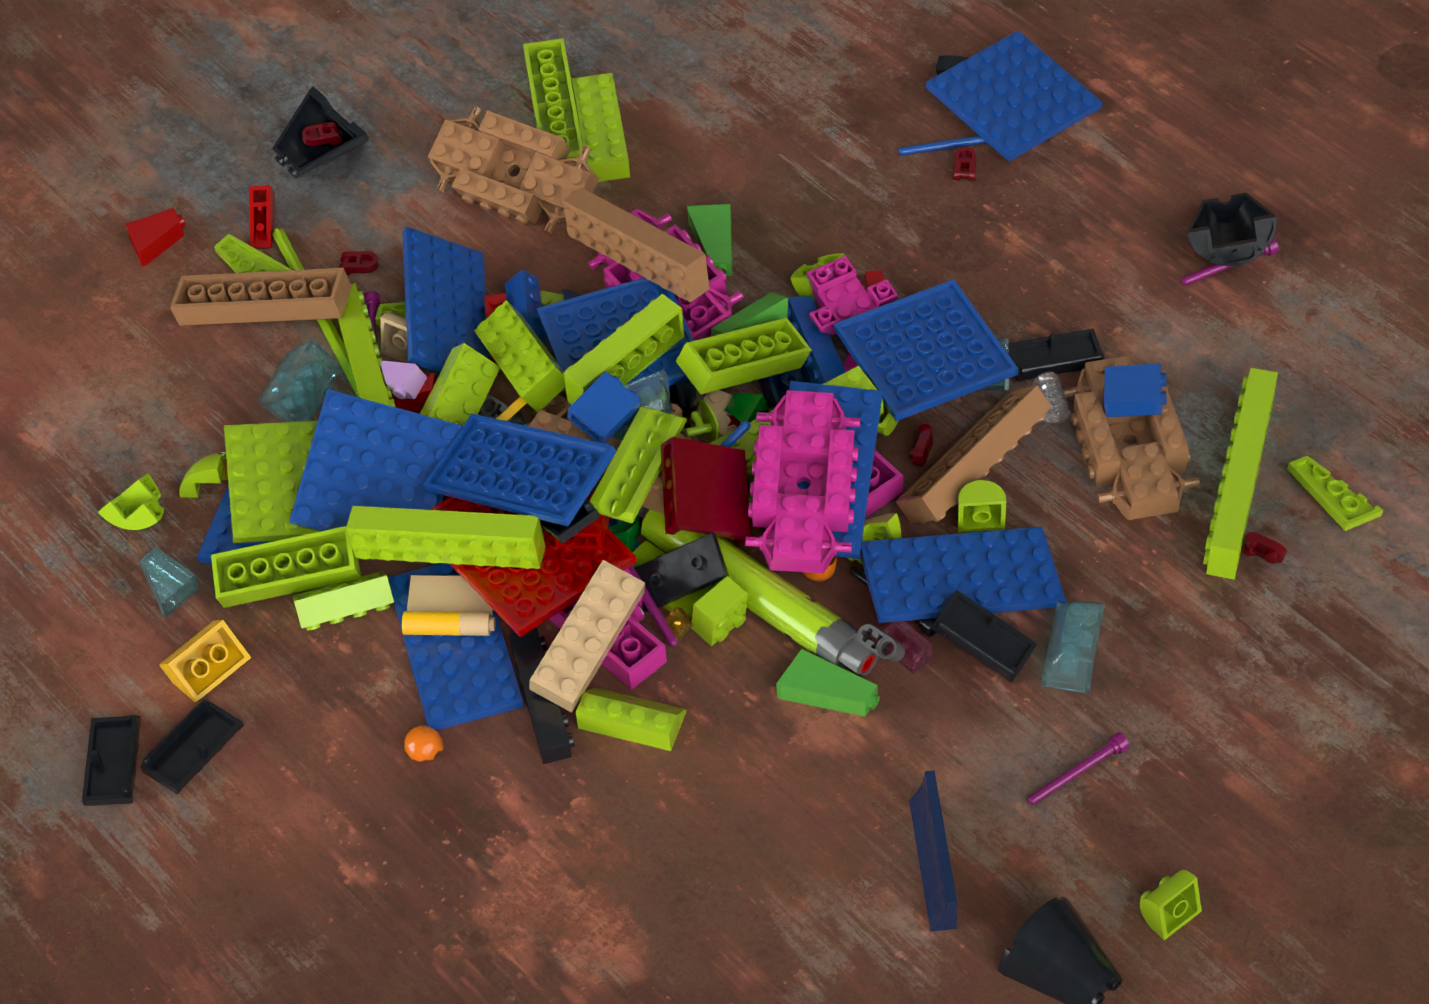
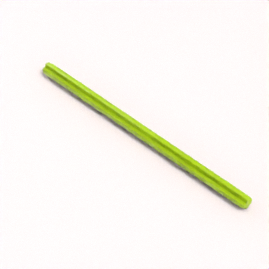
M276 228L272 235L289 268L292 270H305L285 231ZM316 319L356 396L359 397L345 345L331 319Z

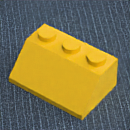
M215 620L161 662L159 666L176 687L194 702H197L251 657L224 620Z

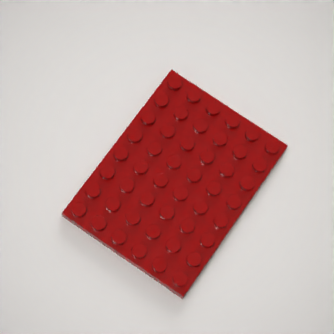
M453 497L430 509L520 515ZM541 527L546 547L540 569L466 564L450 565L515 633L522 637L579 600L603 560L624 571L637 562L636 555L608 528L603 550L556 547L554 536Z

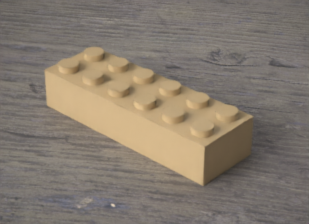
M603 560L530 678L529 689L564 709L573 712L643 596L645 582Z

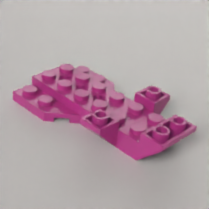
M846 256L807 272L816 303L820 308L811 312L809 316L820 332L838 336L834 331L835 323L894 302L898 298V294L887 279L868 287L866 292L856 277L857 271ZM848 353L844 365L846 372L858 366L850 353Z

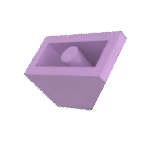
M382 361L381 363L386 384L393 391V395L399 399H415L427 379L419 367L412 363Z

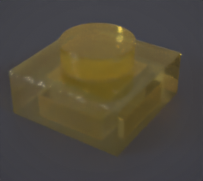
M675 607L665 619L677 641H680L693 626L683 608Z

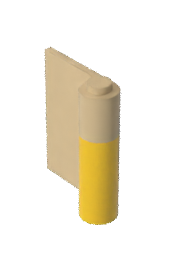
M411 575L407 611H404L402 616L403 635L490 636L491 631H495L496 619L493 617V609L462 576Z

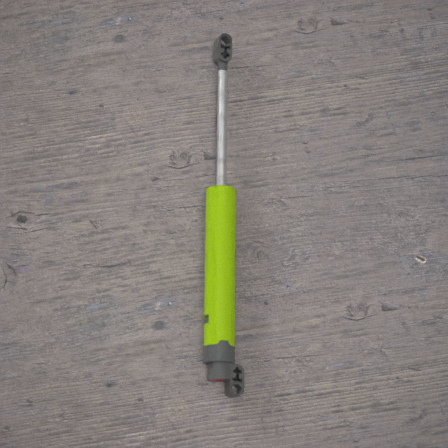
M487 395L480 411L485 416L496 419L510 405L494 396ZM519 411L507 421L529 426V423L524 421L523 415ZM643 506L637 514L643 518L641 535L666 553L706 535L684 530L674 535L665 534L664 514ZM716 536L729 577L748 593L747 609L783 634H787L793 641L812 654L843 669L848 667L863 676H867L871 672L879 657L891 662H898L904 657V645L882 629L870 624H865L860 629H857L725 538ZM871 634L875 638L879 639L878 643L872 641V639L870 638ZM893 644L894 650L892 654L888 655L887 649Z

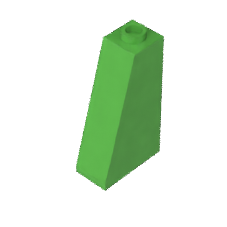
M730 204L687 206L688 223L696 243L700 246L702 252L705 253V256L708 255L712 259L716 269L720 268L725 276H733Z
M775 292L767 294L712 327L711 336L787 318L788 297Z
M803 649L800 650L776 683L777 698L865 717L870 709L874 710L880 698L878 696V685Z

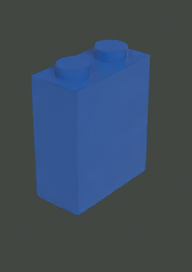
M1161 363L1105 367L1104 406L1106 417L1163 414V405H1167L1166 391H1163V387L1167 386L1166 372L1162 373Z
M605 372L568 408L567 419L595 442L606 444L639 411L641 400L636 392L625 388L618 377L611 376Z

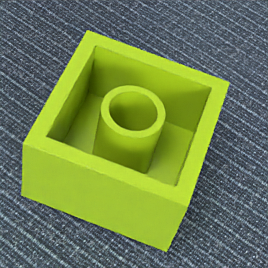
M727 576L693 604L691 629L710 646H713L717 641L722 642L728 636L729 631L734 627H740L744 623L748 593Z

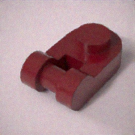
M334 122L311 125L302 131L303 142L309 146L329 143L331 145H338L342 141L337 125Z
M962 147L955 153L954 180L964 178L968 179V181H975L976 152L972 148Z
M346 251L341 254L342 263L339 265V268H344L347 276L351 273H371L379 266L378 258L373 252Z
M922 424L918 427L919 439L916 446H912L910 451V459H913V464L924 466L932 449V427L929 424Z
M1249 532L1245 536L1243 553L1246 556L1256 555L1271 564L1281 563L1284 560L1287 550L1282 544L1256 532Z

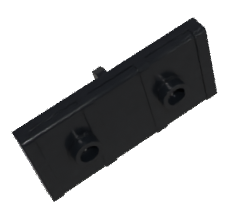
M1094 328L1059 335L1053 333L1047 337L1006 344L1007 354L1018 367V375L1015 376L1017 382L1061 373L1076 372L1085 369L1086 362L1105 359Z
M585 500L569 526L540 520V524L546 532L553 535L561 543H565L597 520L600 514L592 503Z
M710 532L699 539L634 567L641 580L645 582V587L658 609L729 576L714 532ZM642 602L644 612L650 613L644 602Z
M958 590L954 592L930 628L1011 683L1037 646V643Z
M202 699L143 759V764L140 768L143 773L178 795L189 781L243 728V722L211 701Z
M140 715L91 718L82 794L84 806L133 803L141 726Z

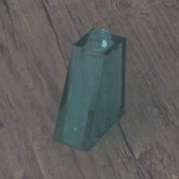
M157 547L145 554L139 561L145 580L162 616L165 618L199 589L195 574Z

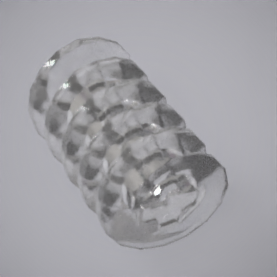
M1053 372L1039 375L1034 379L1032 386L1038 385L1052 406L1043 420L1052 424L1065 421L1069 418L1071 411L1068 408L1058 375Z

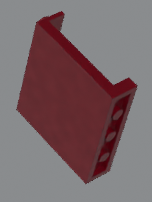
M671 437L661 444L665 534L674 535L681 530L701 534L714 532L716 536L735 539L736 546L744 543L746 536L751 537L750 518L748 517L749 503L745 450L678 437Z

